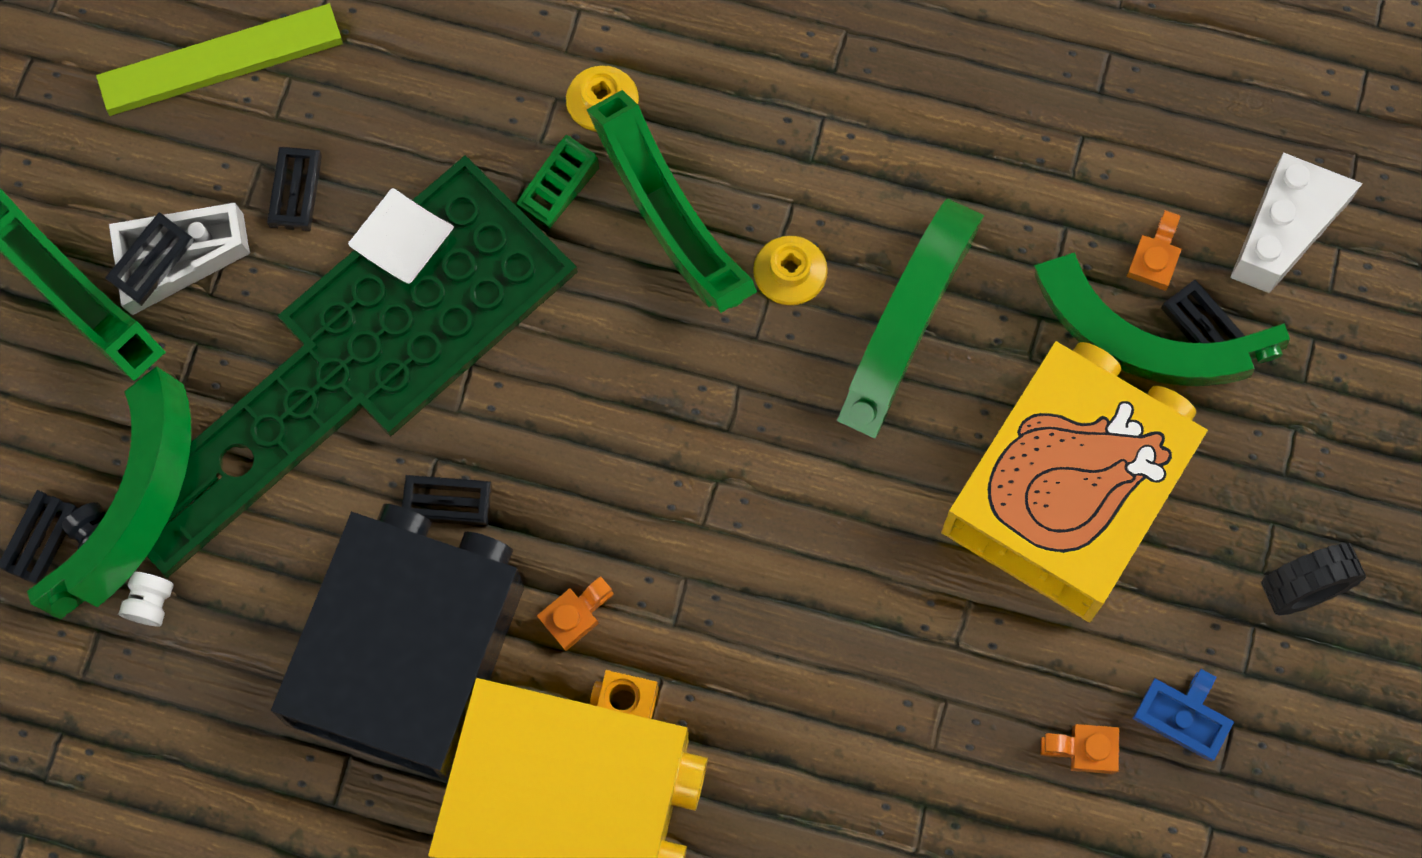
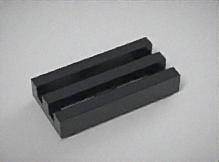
M279 147L267 219L269 228L278 229V226H285L288 230H294V227H299L302 231H311L322 159L320 150ZM290 157L295 158L287 213L284 216L280 215ZM305 159H310L301 217H296Z
M159 212L105 278L142 306L194 243L195 239ZM163 227L167 228L168 231L149 252L126 282L121 280ZM176 237L180 238L137 291L134 290Z
M1196 280L1164 302L1161 307L1191 343H1209V341L1181 311L1177 304L1180 305L1212 343L1225 340L1213 328L1214 326L1187 298L1190 294L1230 340L1245 336Z
M406 475L402 507L426 517L431 522L488 526L489 499L492 484L491 481ZM426 488L480 493V499L413 494V489ZM412 504L479 509L478 513L418 509L411 508Z
M37 490L0 559V569L35 585L45 577L66 536V532L62 528V522L70 513L78 508L73 504L65 503L59 498L48 496L46 493ZM45 505H47V507H46V509H45V511H44V513H43V515H42V517H41L39 523L37 524V526H36V528H35V530H34V532H33V534H32V536H31V538H30V540H29L27 546L25 547V549H24V551H23V553H22V555H21V557H20V559H19L17 565L15 566L14 564H15L17 558L19 557V555H20V553H21V551H22V549H23V547H24V545H25V543H26V541H27L29 535L31 534V532H32V530H33V528H34V526H35V524H36V522H37V520H38V518H39L41 512L43 511ZM58 510L61 511L62 514L32 572L26 571L37 549L41 546Z

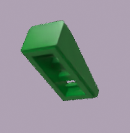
M565 135L516 203L517 207L550 229L598 171V157L579 142ZM568 157L581 166L577 168L567 161ZM558 169L572 178L570 182L556 174ZM549 182L562 191L560 196H557L544 186ZM539 195L553 206L550 210H547L537 203L534 198Z

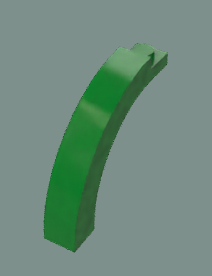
M621 90L588 108L587 112L598 136L632 200L677 270L708 308L714 306L722 313L729 308L740 305L746 298L757 293L752 278L723 250L687 200L666 164L639 105Z
M0 188V253L97 350L126 376L135 381L166 351L138 321L130 317L98 289Z
M948 198L943 202L917 245L880 318L850 384V391L837 419L838 422L872 438L877 437L923 334L955 272L969 252L984 218L983 214Z
M1075 252L1034 265L1035 278L1042 295L1066 330L1077 341L1090 343L1105 350L1119 362L1121 370L1140 378L1180 386H1211L1232 383L1252 377L1255 369L1252 362L1253 359L1257 358L1258 363H1265L1283 355L1282 350L1287 348L1290 341L1285 323L1244 337L1215 343H1186L1161 338L1133 326L1114 313L1092 289L1081 269Z
M157 366L124 391L131 417L130 452L121 484L107 513L91 536L68 560L27 591L31 605L59 619L72 612L84 601L98 608L132 576L147 557L166 526L178 500L186 474L191 445L189 400L184 384Z

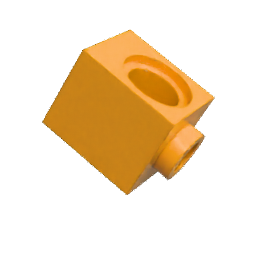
M606 670L603 682L595 681L590 705L652 719L659 690L658 682ZM618 691H629L635 696V702L629 709L618 710L610 704L611 698Z

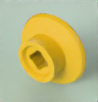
M611 66L590 67L580 72L570 83L566 93V106L569 114L577 124L585 129L597 132L587 109L621 90L638 104L637 87L630 76L618 68ZM607 90V96L597 99L596 94L598 92Z
M782 236L769 241L761 248L754 261L753 274L759 290L767 298L783 305H799L808 302L819 294L825 285L828 268L822 251L814 243L799 236ZM787 261H793L798 266L795 272H788L784 268Z

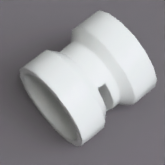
M134 572L129 578L127 585L130 589L128 599L122 602L118 615L133 622L160 627L165 615L162 606L164 600L170 597L174 584L155 575Z

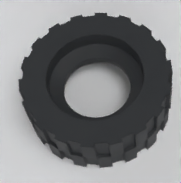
M1340 543L1316 550L1286 563L1265 576L1261 581V585L1275 615L1283 616L1300 612L1331 600L1359 585L1367 576L1351 543Z

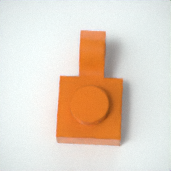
M1165 210L1154 239L1144 235L1141 236L1126 277L1164 291L1167 290L1182 250L1170 245L1179 223L1180 215Z
M600 576L579 597L569 588L540 612L537 618L562 648L567 651L599 624L592 612L607 602L614 593Z
M1075 724L1072 727V737L1063 734L1046 733L1045 737H1041L1040 755L1071 758V771L1116 774L1119 772V727Z

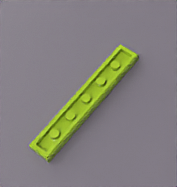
M329 3L96 75L106 111L109 116L342 45L343 41Z

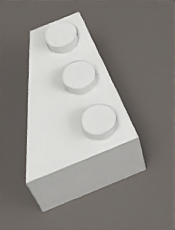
M1283 153L1271 174L1230 278L1270 293L1340 212L1346 208L1363 183Z
M236 203L165 214L164 216L192 236L195 241L142 306L119 289L121 306L131 315H134L250 254L244 214ZM154 217L109 224L115 265ZM163 227L121 280L126 282L149 252L168 231L167 228ZM176 237L134 290L137 291L180 238Z

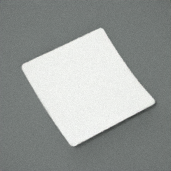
M392 188L348 244L385 271L410 284L450 234L454 226L433 215Z

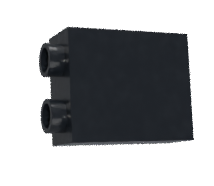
M383 504L377 520L351 511L271 712L288 727L448 783L476 678L490 680L524 591V585L518 568L508 565L513 549L494 538L469 531L464 532L459 547L428 538L427 534L432 524L429 519L412 510L393 504Z

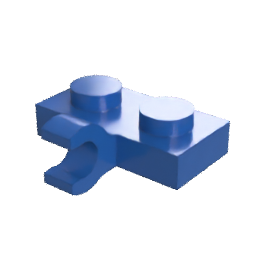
M1203 669L1196 672L1186 694L1154 678L1132 718L1210 762L1215 760L1234 724V721L1203 705L1217 678Z

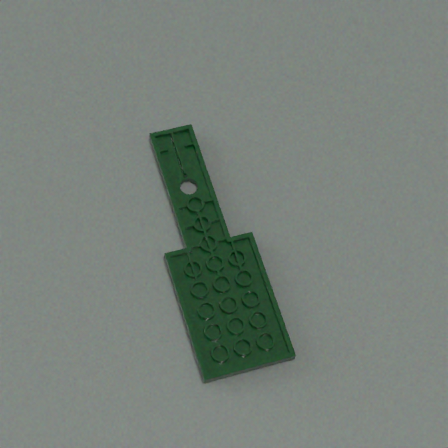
M466 155L412 200L433 215L453 225L454 228L410 284L400 280L356 250H353L277 315L280 322L303 346L191 442L183 485L168 522L172 521L164 527L157 542L147 555L166 578H169L362 408L390 437L394 435L578 273L577 266ZM233 447L248 448L254 456L252 468L242 476L233 477L227 475L222 469L224 454Z

